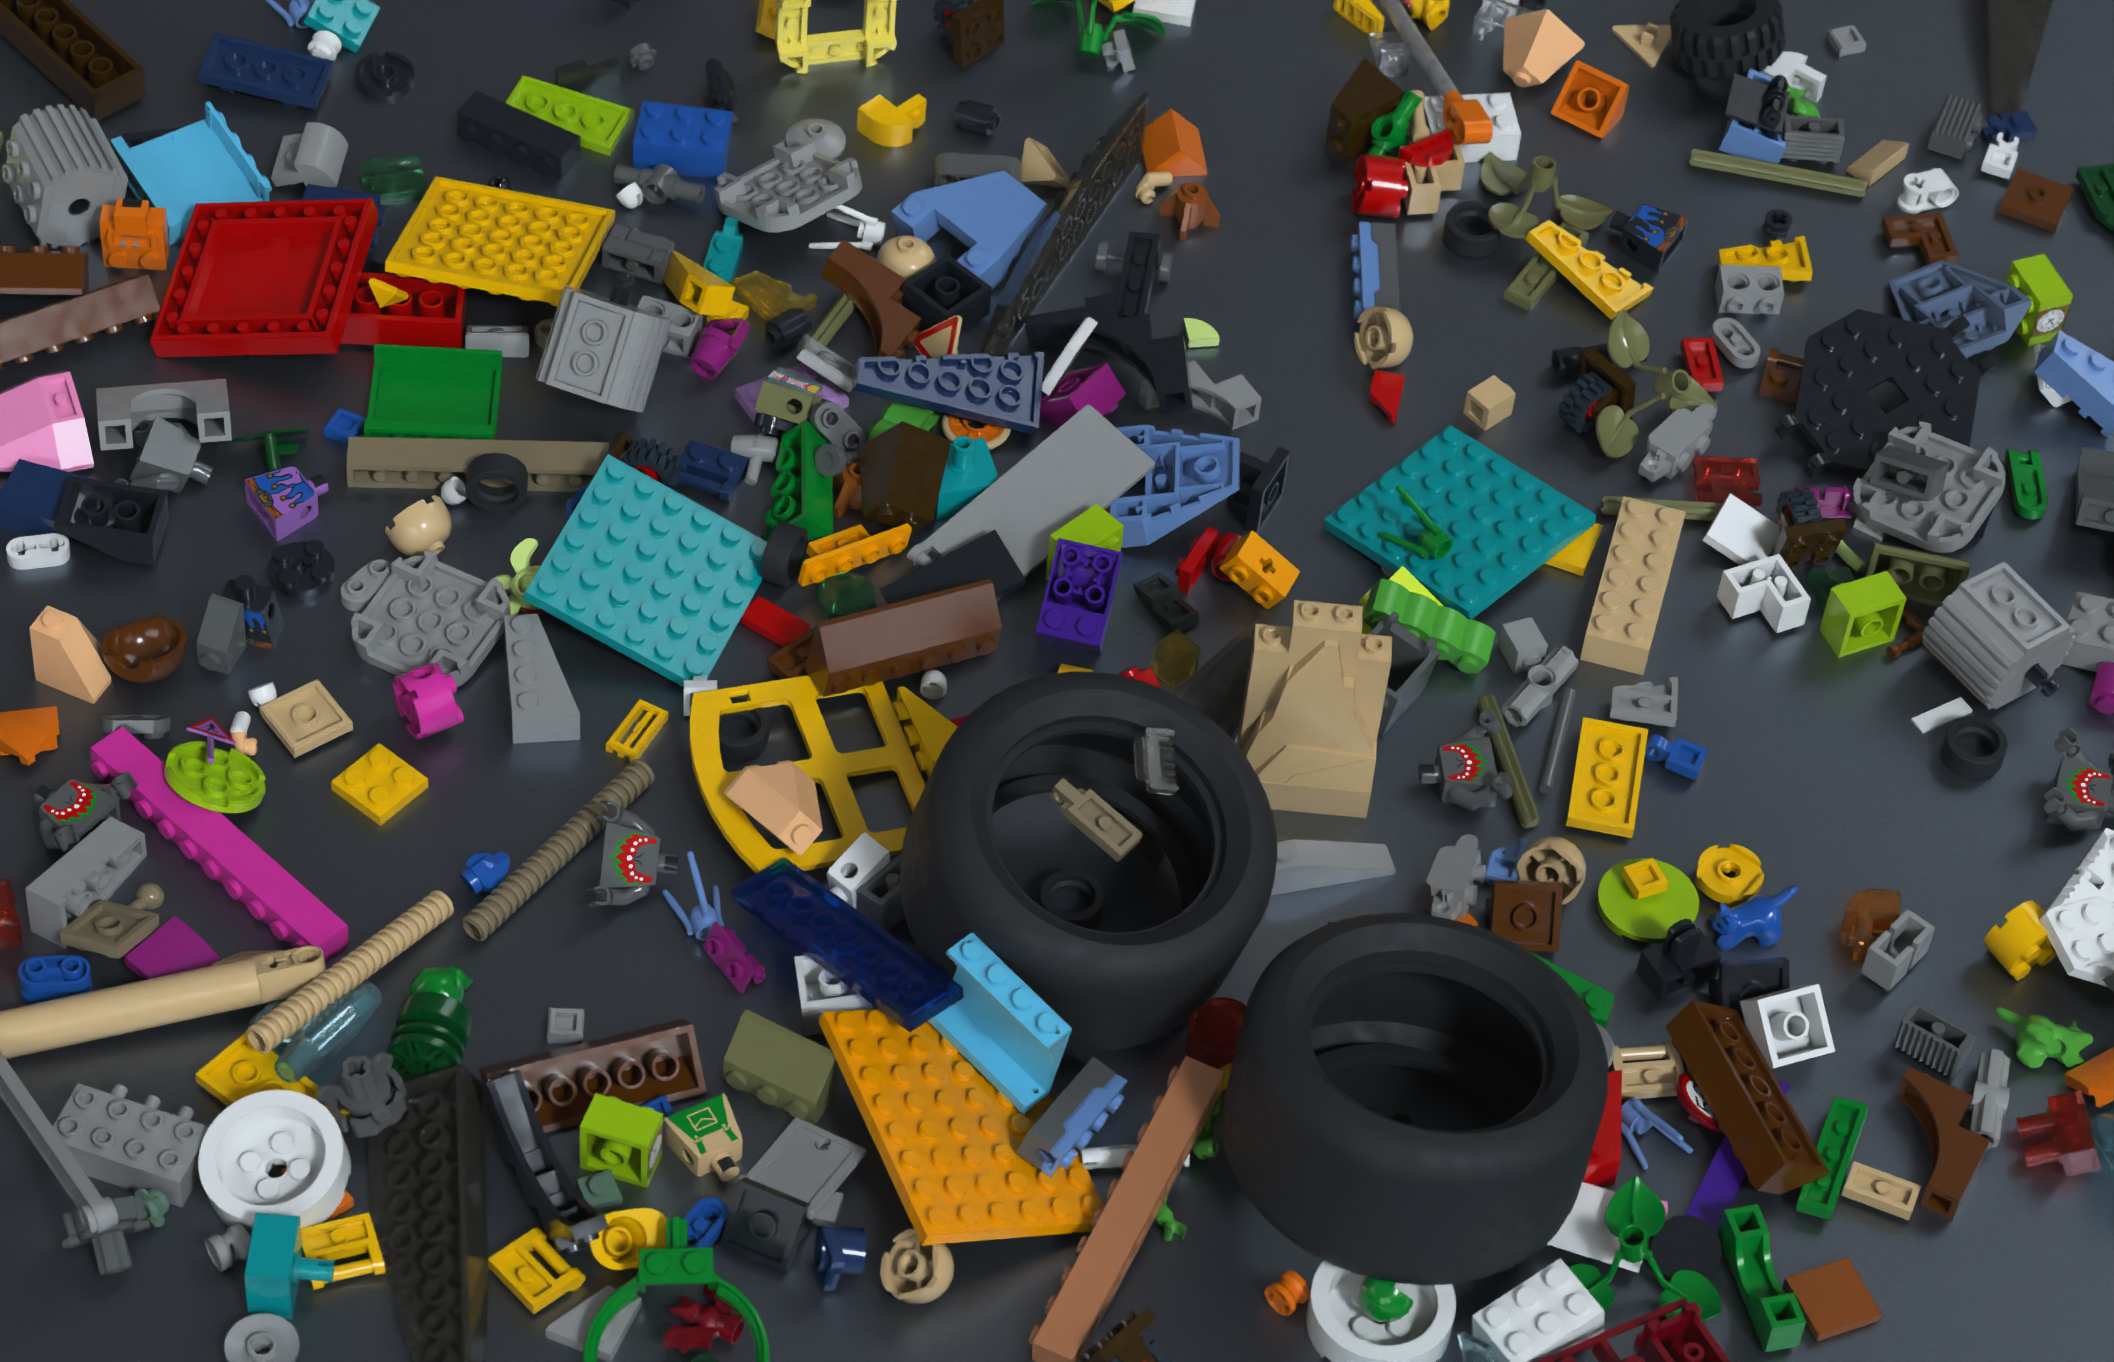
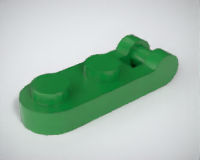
M2007 449L2005 453V467L2008 468L2014 508L2020 516L2026 519H2039L2045 514L2048 505L2040 452L2038 450H2028L2027 453H2018L2016 449Z

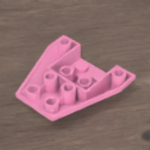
M70 371L35 376L0 392V471L12 472L19 459L67 472L94 467L86 423Z

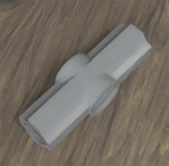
M1565 646L1561 648L1555 647L1540 665L1530 668L1527 679L1502 706L1501 713L1509 724L1516 728L1518 726H1526L1541 708L1551 704L1554 693L1578 667L1579 660L1575 657L1572 650Z
M1991 1049L1980 1054L1976 1080L1971 1090L1973 1097L1968 1111H1972L1969 1131H1974L1990 1140L1987 1150L1998 1146L2001 1138L2002 1118L2005 1116L2010 1095V1088L2007 1087L2010 1058L2004 1054V1051Z

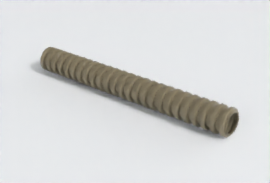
M632 760L629 766H626L622 772H619L608 785L603 787L602 791H599L595 797L589 800L588 804H585L581 810H578L574 817H571L567 823H564L553 834L554 836H550L547 842L540 846V849H536L533 855L526 859V862H522L519 868L512 872V875H508L504 882H501L497 888L492 890L490 895H487L482 902H479L476 908L469 912V915L463 917L462 925L466 933L471 938L480 942L492 934L495 928H498L502 921H506L509 915L516 911V908H520L523 902L530 898V895L535 894L537 889L541 888L544 882L551 878V875H555L558 869L565 865V862H569L572 856L579 852V849H583L586 843L593 839V836L598 835L600 830L605 828L606 823H610L596 819V814L605 816L607 813V807L599 802L601 800L613 801L620 808L625 809L628 804L633 802L634 798H637L641 792L646 790L648 785L654 782L655 777L651 768L641 760Z

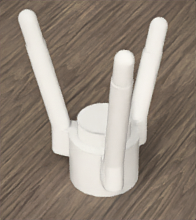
M842 204L835 208L859 220L827 212L826 216L828 218L859 227L857 238L862 239V242H849L858 249L869 251L872 250L873 245L881 246L886 227L885 222L878 221V218L867 216ZM841 242L810 243L809 248L836 249Z

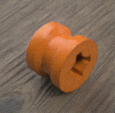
M1286 1270L1279 1276V1282H1272L1265 1288L1264 1293L1268 1303L1277 1313L1289 1316L1296 1310V1304H1303L1309 1299L1310 1288L1298 1273Z

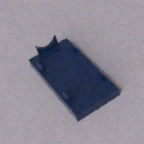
M216 33L198 72V82L218 86L220 90L234 93L235 90L281 101L283 105L297 108L298 105L316 110L333 71L334 61Z

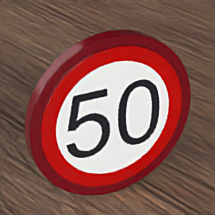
M1682 1073L1675 1080V1090L1679 1100L1689 1112L1686 1118L1696 1124L1701 1123L1709 1129L1721 1131L1717 1125V1118L1711 1107L1703 1100L1702 1091L1695 1079L1689 1073Z

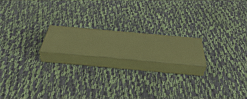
M1563 221L1561 222L1559 227L1581 240L1582 247L1587 243L1589 233L1572 227ZM1537 251L1505 290L1503 299L1531 311L1561 273Z

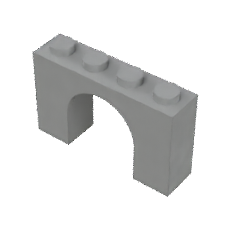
M226 379L96 388L101 451L134 448L133 430L142 421L154 420L156 415L161 418H179L191 421L198 428L200 443L232 440Z

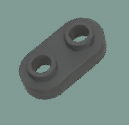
M822 401L813 407L810 414L811 424L829 444L838 445L844 452L859 451V446L866 443L863 429L838 404ZM831 412L833 414V421L828 424L826 417ZM853 435L855 441L850 446L848 444V437Z
M109 714L101 717L102 732L109 733V735L123 726L131 734H143V738L159 739L164 737L165 732L171 730L170 716L166 714Z

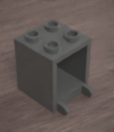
M1394 611L1389 617L1386 615L1369 633L1371 635L1392 636L1391 667L1378 731L1380 737L1387 733L1424 691L1440 653L1435 649L1437 640L1431 637L1426 643L1397 623L1399 614Z

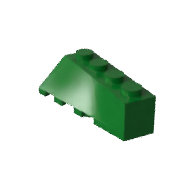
M807 420L782 435L775 470L779 472V476L772 484L770 491L774 501L772 510H767L764 522L768 525L767 534L761 535V539L767 542L773 529L780 521L807 529V545L809 542L833 534V477L821 475L815 466L817 450L829 443Z

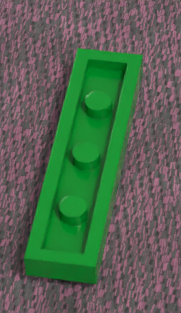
M1834 1096L1816 1147L1830 1173L1821 1179L1803 1185L1797 1201L1796 1211L1831 1220L1868 1114L1869 1105Z

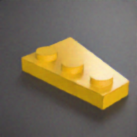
M1805 236L1795 237L1794 242L1782 244L1781 240L1770 241L1769 246L1761 248L1750 244L1718 250V268L1720 265L1780 267L1782 280L1798 282L1811 281L1813 269Z

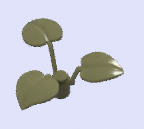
M1492 152L1486 156L1481 166V184L1488 191L1496 195L1505 196L1511 192L1518 194L1525 191L1528 185L1530 187L1521 209L1511 203H1497L1489 210L1488 220L1490 224L1502 234L1512 238H1526L1529 231L1539 226L1538 217L1526 211L1534 192H1545L1551 185L1555 208L1561 210V220L1572 227L1583 230L1596 228L1613 214L1614 209L1577 195L1567 194L1559 198L1557 186L1559 178L1554 176L1557 163L1549 156L1538 155L1534 157L1527 174L1518 167L1499 159Z
M1621 310L1617 313L1607 333V349L1611 359L1620 368H1627L1633 364L1636 369L1657 373L1658 376L1653 383L1656 396L1631 408L1625 414L1616 405L1604 407L1599 412L1596 419V433L1603 452L1610 458L1624 456L1633 449L1638 439L1639 430L1637 425L1629 418L1659 400L1669 398L1667 408L1670 415L1676 409L1682 408L1693 412L1702 403L1717 407L1707 391L1690 377L1685 370L1678 369L1667 372L1666 367L1657 368L1641 364L1640 361L1646 359L1650 349L1648 335L1641 324L1629 316L1626 310Z

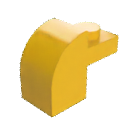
M918 93L896 107L882 95H878L858 108L857 130L872 142L882 146L898 147L912 142L913 129L919 128L925 122L927 100Z

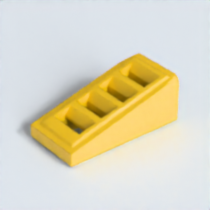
M1334 0L1333 9L1339 15L1376 42L1382 39L1385 17L1371 0Z

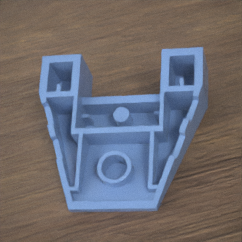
M1003 170L913 192L891 212L896 233L900 236H915L926 242L941 228H944L970 249L957 262L990 285L992 291L1006 277L1009 265L1014 258L1018 257L1021 252V245L1027 236L1030 237L1045 212L1047 203Z
M1145 424L1116 427L1155 462V467L1145 475V495L1118 498L1110 505V515L1124 525L1121 548L1150 545L1239 491V438L1200 433L1199 436L1185 435L1183 430L1173 428L1171 432L1157 431L1155 426Z

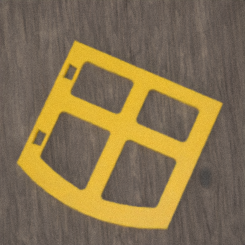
M809 675L693 693L689 717V747L692 766L700 793L710 815L725 839L760 878L831 867L864 832L887 849L890 856L899 855L902 852L907 827L876 833L870 832L867 829L847 779L852 776L888 770L896 772L912 812H914L925 788L924 781L883 681L871 686H863L841 694L837 693L825 697L822 696ZM862 693L866 697L885 746L849 753H839L835 749L816 700ZM748 696V701L732 704L730 699L732 697ZM778 705H787L791 708L810 759L794 761L793 763L811 777L815 783L822 786L842 838L812 843L801 857L789 847L774 849L769 845L750 822L742 808L723 793L742 770L728 772L723 768L719 743L720 715Z

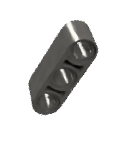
M942 153L934 161L933 183L934 187L1004 170L1022 184V163L1019 159L1012 156Z

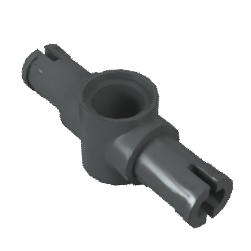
M618 164L614 171L615 183L630 185L636 182L643 193V197L653 204H662L666 199L675 200L679 198L700 205L705 197V185L681 180L677 172L666 164H657L653 169L644 168L643 170Z

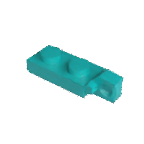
M727 216L723 231L716 230L715 235L712 236L703 268L732 285L743 250V235L738 234L739 221Z

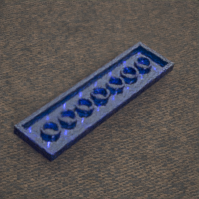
M785 857L731 889L732 900L909 1033L964 998L962 986Z

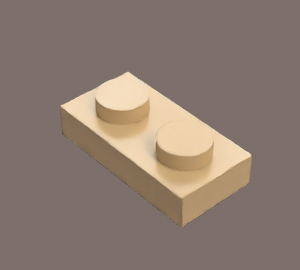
M1854 1161L1841 1196L1909 1220L1921 1185Z

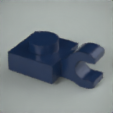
M2026 110L1999 113V116H1987L1985 121L1989 127L1981 129L1985 139H1995L1998 133L2002 132L2007 142H2013L2015 137H2018L2019 141L2035 139L2038 131Z

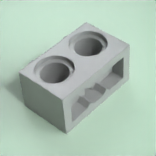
M1720 265L1715 282L1718 313L1779 315L1784 297L1781 268Z
M643 295L637 306L638 308L672 320L663 352L689 359L702 332V315L688 307Z

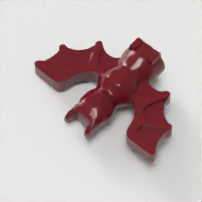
M704 1284L703 1296L710 1300L713 1305L705 1307L700 1302L680 1295L678 1301L681 1304L678 1307H671L670 1313L682 1318L686 1323L697 1324L698 1326H672L662 1339V1347H674L680 1349L683 1354H686L688 1350L694 1347H704L710 1350L711 1341L715 1337L734 1345L743 1333L745 1320L740 1314L735 1313L733 1315L732 1313L736 1311L727 1303L715 1297L717 1290L709 1291L708 1284Z

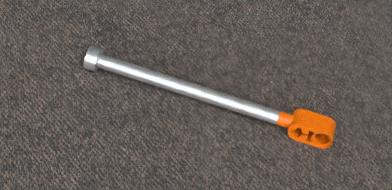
M1378 0L1444 101L1443 120L1446 127L1454 135L1457 144L1489 143L1493 135V126L1491 119L1477 99H1463L1400 1Z

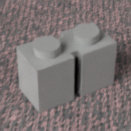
M1907 909L1890 926L1889 931L1886 930L1868 948L1861 973L1887 991H1890L1907 973V969L1910 970L1928 952L1936 927Z

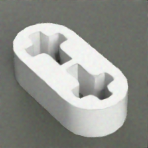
M59 533L18 537L9 541L6 546L8 564L17 570L63 565L70 559L71 555L68 538ZM52 548H58L59 551H52ZM18 552H25V555H18Z

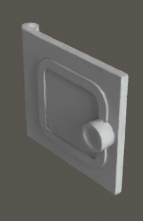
M795 1117L748 1174H742L738 1178L737 1185L743 1177H746L810 1203L806 1218L812 1220L867 1154V1150Z

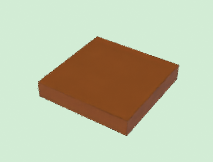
M1848 1257L1786 1277L1783 1286L1788 1293H1795L1806 1324L1817 1342L1878 1322L1881 1319L1882 1313Z

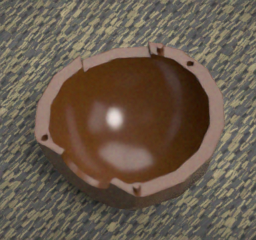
M154 614L149 616V619L132 621L120 627L115 625L105 633L100 646L105 663L120 678L132 683H156L177 670L187 652L188 637L186 628L178 621Z

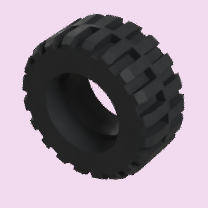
M1680 0L1670 15L1675 60L1689 74L1693 73L1696 77L1702 79L1709 77L1710 80H1719L1720 78L1732 80L1734 73L1746 77L1749 69L1761 72L1766 69L1767 65L1771 66L1774 64L1784 50L1785 31L1782 5L1779 0Z

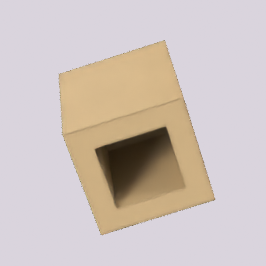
M1493 375L1467 391L1463 413L1486 431L1512 414L1516 392L1508 384H1505Z

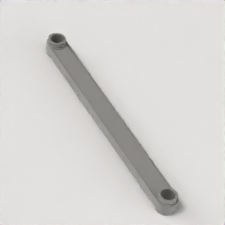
M0 1051V1096L79 1209L80 1220L85 1231L88 1234H98L111 1229L112 1226L118 1224V1214L113 1201L108 1196L101 1197Z

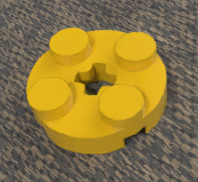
M1719 844L1707 848L1699 857L1696 867L1695 886L1709 898L1724 903L1729 908L1745 903L1752 896L1758 895L1764 880V873L1761 870L1762 863L1759 858L1749 849L1737 844H1729V848H1718ZM1722 871L1725 873L1735 872V878L1725 876Z

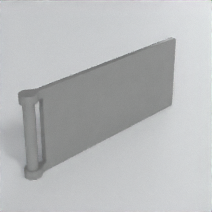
M1088 404L925 541L915 545L908 552L907 559L913 565L918 564L920 567H923L933 562L927 555L932 549L940 557H943L996 530L1023 576L1026 577L1048 558L1049 539L1052 533L1096 503L1105 510L1155 467V462Z

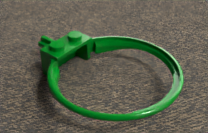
M675 1216L673 1219H666V1248L639 1249V1272L637 1275L611 1294L597 1311L586 1335L583 1362H597L599 1342L606 1327L622 1309L639 1298L636 1292L646 1293V1285L708 1284L709 1291L716 1289L715 1297L731 1306L747 1323L754 1338L756 1362H769V1344L763 1322L749 1299L735 1286L715 1273L713 1247L688 1248V1220Z

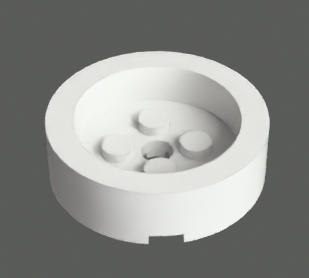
M267 1090L241 1098L217 1116L202 1140L198 1157V1169L204 1190L217 1215L229 1227L236 1223H241L250 1236L252 1235L256 1213L300 1216L301 1228L323 1223L337 1209L345 1196L344 1190L348 1177L351 1175V1159L335 1118L320 1102L308 1095L295 1091ZM273 1163L275 1165L282 1164L287 1167L286 1172L278 1178L268 1175Z
M1323 1260L1312 1281L1306 1312L1309 1337L1322 1358L1326 1356L1331 1362H1436L1442 1358L1449 1343L1456 1312V1297L1452 1284L1413 1285L1396 1283L1393 1288L1407 1295L1413 1300L1414 1304L1409 1313L1394 1322L1377 1324L1363 1312L1359 1304L1358 1295L1365 1276L1337 1267Z

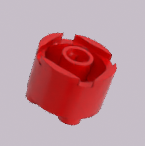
M1369 154L1358 157L1353 178L1357 179L1356 189L1352 188L1351 192L1352 209L1355 214L1395 219L1399 217L1400 198H1406L1408 192V181L1403 180L1405 170L1404 158Z

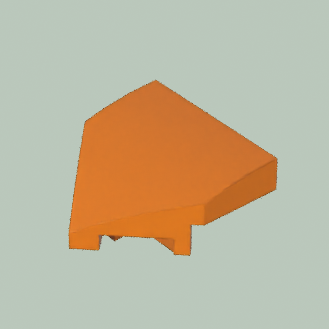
M57 706L0 712V756H18L21 764L29 766L36 761V754L41 751L58 748L57 735L60 734Z
M2114 1047L2064 1073L2066 1086L2089 1096L2094 1095L2096 1107H2102L2114 1100Z

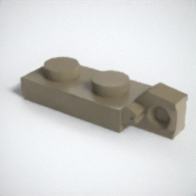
M1064 778L1053 787L1050 797L1060 806L1059 810L1065 815L1064 817L1117 862L1141 840L1142 833L1091 789L1088 791L1082 788L1077 790Z

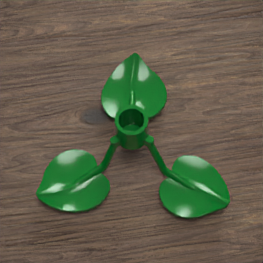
M1033 0V4L1048 1L1076 3L1079 29L1078 38H1080L1077 52L1082 55L1100 57L1103 41L1108 42L1109 35L1117 22L1150 29L1163 37L1165 35V27L1161 20L1152 15L1134 12H1123L1122 15H1114L1105 32L1102 31L1103 26L1094 23L1097 0H1091L1089 22L1085 23V27L1081 3H1085V0Z
M1637 1175L1628 1180L1615 1193L1606 1209V1226L1612 1235L1619 1237V1250L1614 1253L1615 1257L1607 1275L1602 1279L1600 1270L1589 1264L1580 1263L1568 1268L1603 1308L1604 1313H1606L1615 1300L1614 1292L1607 1284L1612 1281L1620 1261L1624 1259L1631 1263H1637L1646 1259L1660 1285L1666 1289L1659 1296V1308L1685 1297L1689 1303L1695 1301L1702 1310L1700 1315L1702 1322L1717 1317L1722 1312L1721 1299L1707 1278L1695 1271L1679 1270L1674 1273L1670 1283H1668L1653 1258V1252L1648 1249V1237L1657 1234L1664 1226L1666 1212L1660 1199ZM1682 1307L1663 1316L1666 1319L1681 1313Z

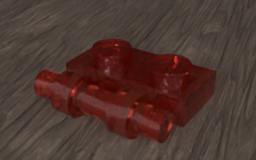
M1694 457L1696 488H1708L1709 492L1698 491L1697 501L1724 503L1731 493L1749 506H1761L1762 495L1749 492V490H1759L1760 486L1757 458ZM1721 489H1736L1737 493L1721 492Z

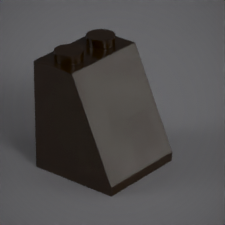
M1367 59L1360 62L1331 104L1325 148L1344 165L1357 159L1360 155L1368 153L1373 145L1371 143L1374 138L1371 133L1373 122L1381 115H1388L1390 111L1393 112L1404 94L1401 88Z
M902 421L859 446L863 515L892 527L908 523L912 527L911 533L917 532L921 527L932 522L950 450V440Z

